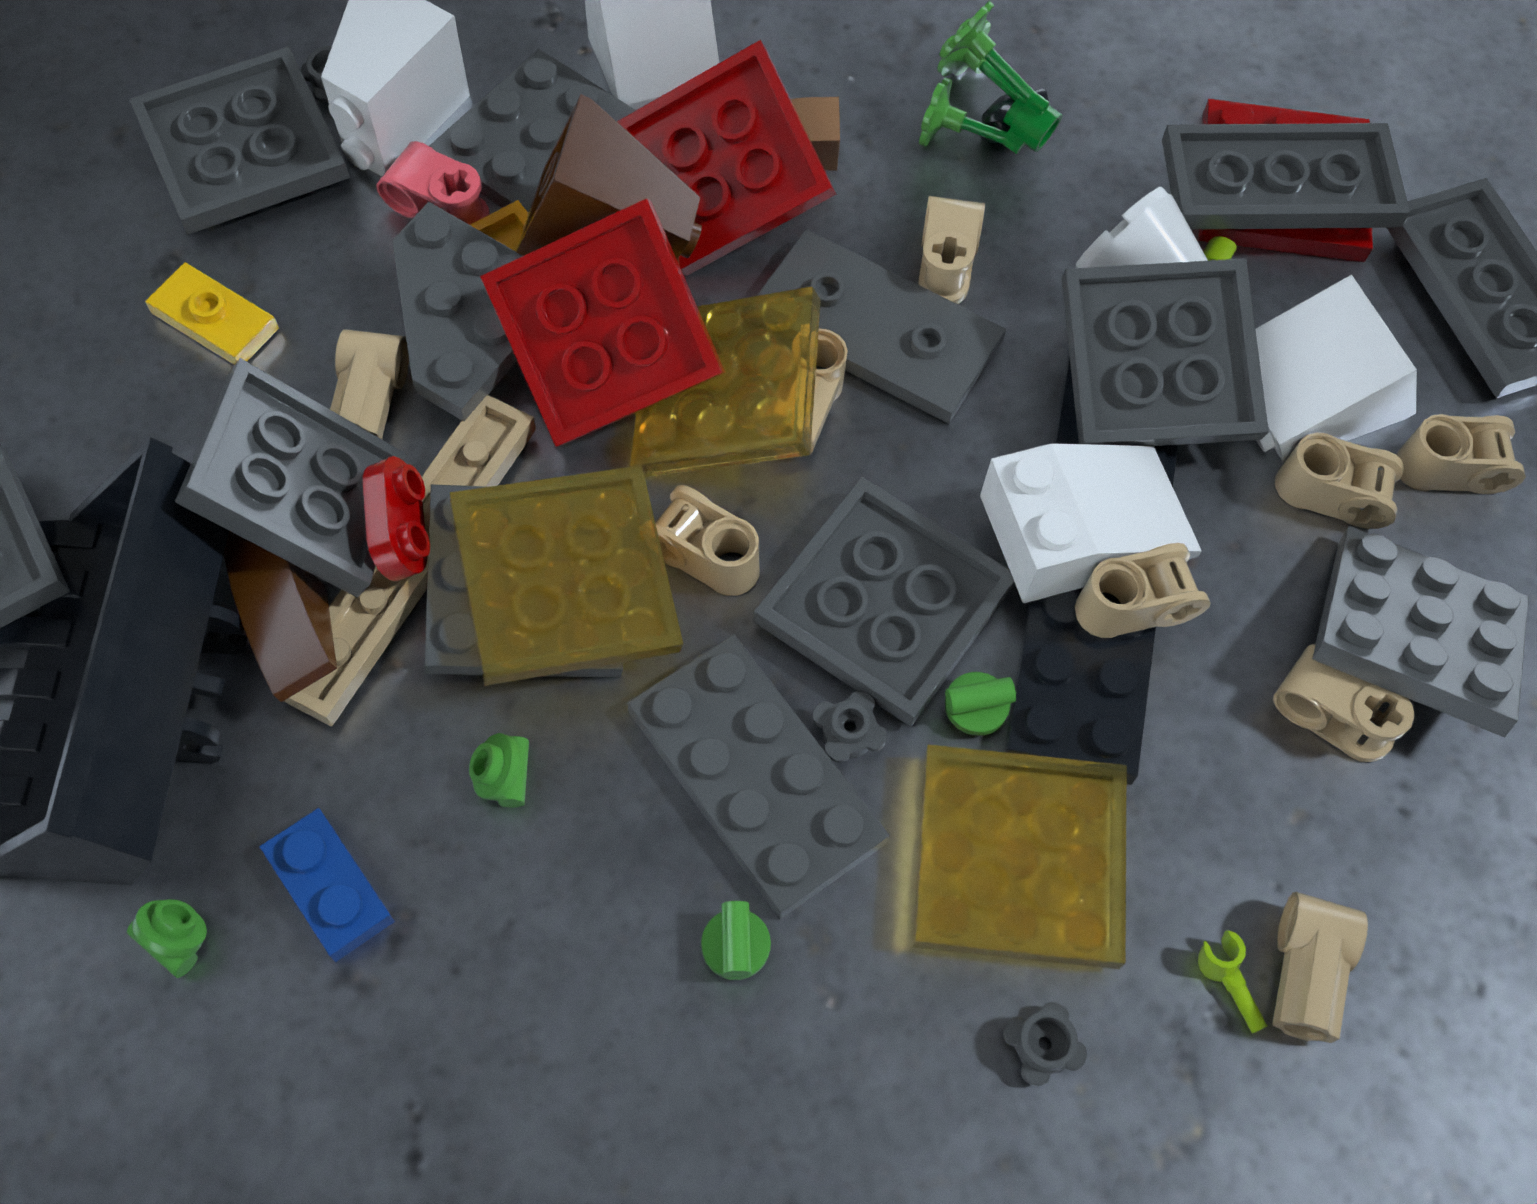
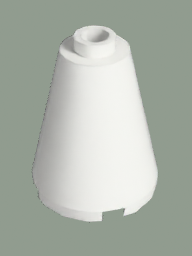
M1161 186L1148 193L1121 215L1124 220L1110 233L1105 230L1077 261L1076 267L1087 268L1208 260L1173 196L1168 194Z

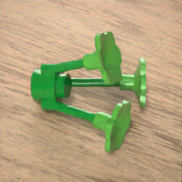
M990 0L972 18L964 21L959 26L956 34L948 38L940 50L939 56L942 59L937 66V70L944 76L942 83L939 82L937 84L930 105L922 120V132L919 138V144L926 147L930 140L934 139L937 131L945 127L958 133L964 129L1002 143L1015 154H1018L1024 145L1034 152H1038L1050 139L1061 122L1063 114L1050 106V102L1035 92L993 49L996 43L988 36L991 23L986 19L988 13L995 6ZM969 67L976 74L984 73L1015 101L1003 120L1004 123L1010 126L1009 131L1006 132L968 118V112L950 106L949 98L952 79L945 76L952 73L955 76L961 75Z

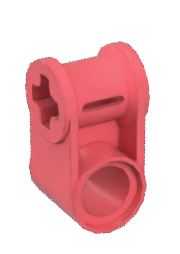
M412 141L408 144L376 184L377 192L383 201L395 212L407 218H414L428 202L469 225L490 215L489 207L479 196L481 192V179L476 169L469 164L458 162L438 153L433 148L418 141Z

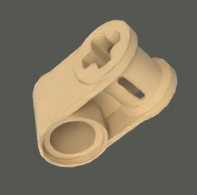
M929 196L921 243L923 256L918 285L956 304H960L966 298L970 286L973 261L978 253L985 203Z
M1438 414L1428 417L1396 454L1402 459L1404 465L1401 481L1407 486L1420 491H1472L1477 494H1496L1517 487L1524 481L1526 476L1523 464L1515 461L1510 439L1515 434L1513 421L1508 417L1499 415L1462 417Z
M1317 432L1309 434L1300 440L1279 468L1275 476V488L1279 496L1287 504L1295 508L1307 509L1344 520L1355 527L1379 529L1389 526L1396 519L1397 506L1392 501L1395 482L1401 479L1404 465L1402 459L1387 450L1368 448L1338 439L1326 433Z
M685 485L676 486L670 494V505L654 524H646L640 531L639 537L643 545L663 563L681 569L708 585L717 593L726 596H738L748 592L756 585L760 576L759 537L755 528L746 520L740 519L712 503L699 491ZM726 553H739L743 555L741 559L736 561L719 559L721 555Z
M1170 543L1146 552L1109 558L1100 562L1091 573L1077 598L1075 613L1082 628L1090 634L1101 638H1113L1117 635L1152 627H1169L1185 623L1204 613L1210 607L1211 602L1205 592L1198 591L1187 565L1191 556L1187 546L1183 543ZM1102 592L1112 594L1119 599L1121 604L1110 602L1103 596Z
M1316 644L1308 646L1275 692L1273 701L1276 708L1292 723L1309 729L1342 750L1350 758L1360 762H1375L1384 758L1393 748L1395 740L1401 738L1412 726L1414 710L1410 700L1313 660ZM1384 702H1388L1390 706L1384 713L1378 710ZM1363 734L1369 737L1364 744L1357 742Z

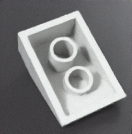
M1047 444L992 458L980 498L1023 603L1083 588L1096 566L1109 558L1142 553L1170 543L1185 544L1191 555L1190 559L1199 557L1202 552L1154 446Z

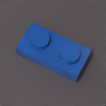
M317 808L259 846L328 955L335 962L395 922L320 808Z

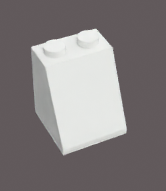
M348 0L321 78L329 101V112L334 118L340 137L342 153L355 167L361 170L368 168L376 174L383 176L410 142L418 141L425 143L470 96L455 16L426 0Z
M585 0L588 38L613 96L635 110L719 63L711 0Z
M1352 274L1255 329L1269 433L1263 439L1256 441L1264 452L1274 448L1283 463L1300 440L1309 434L1317 432L1326 433L1338 439L1348 441L1405 420L1416 414L1417 369Z

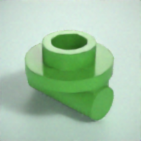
M983 672L965 673L956 678L949 688L945 690V711L949 720L956 728L971 735H987L998 730L1007 719L1010 703L1016 701L1015 686L1011 677L997 679Z
M496 733L475 749L469 764V775L472 779L474 790L479 797L498 801V804L503 807L517 808L525 805L529 740L527 738Z
M168 899L155 900L144 904L128 926L127 934L176 978H180L187 974L197 962L198 956L196 952L206 937L207 928L204 920L190 905L180 900Z
M724 902L721 904L722 912L714 916L703 931L701 940L702 954L708 967L717 975L730 980L746 979L759 972L767 962L771 948L770 934L765 923L757 915L749 911L748 902Z

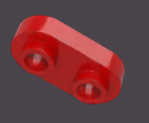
M391 456L365 468L363 473L366 538L370 556L383 576L397 582L424 571L427 565V556L430 553V540L424 524L422 501L425 497L424 481L414 466L406 464L398 457Z

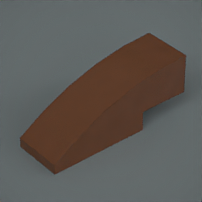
M229 531L224 559L234 600L244 630L273 696L280 702H283L337 669L327 589L315 575Z

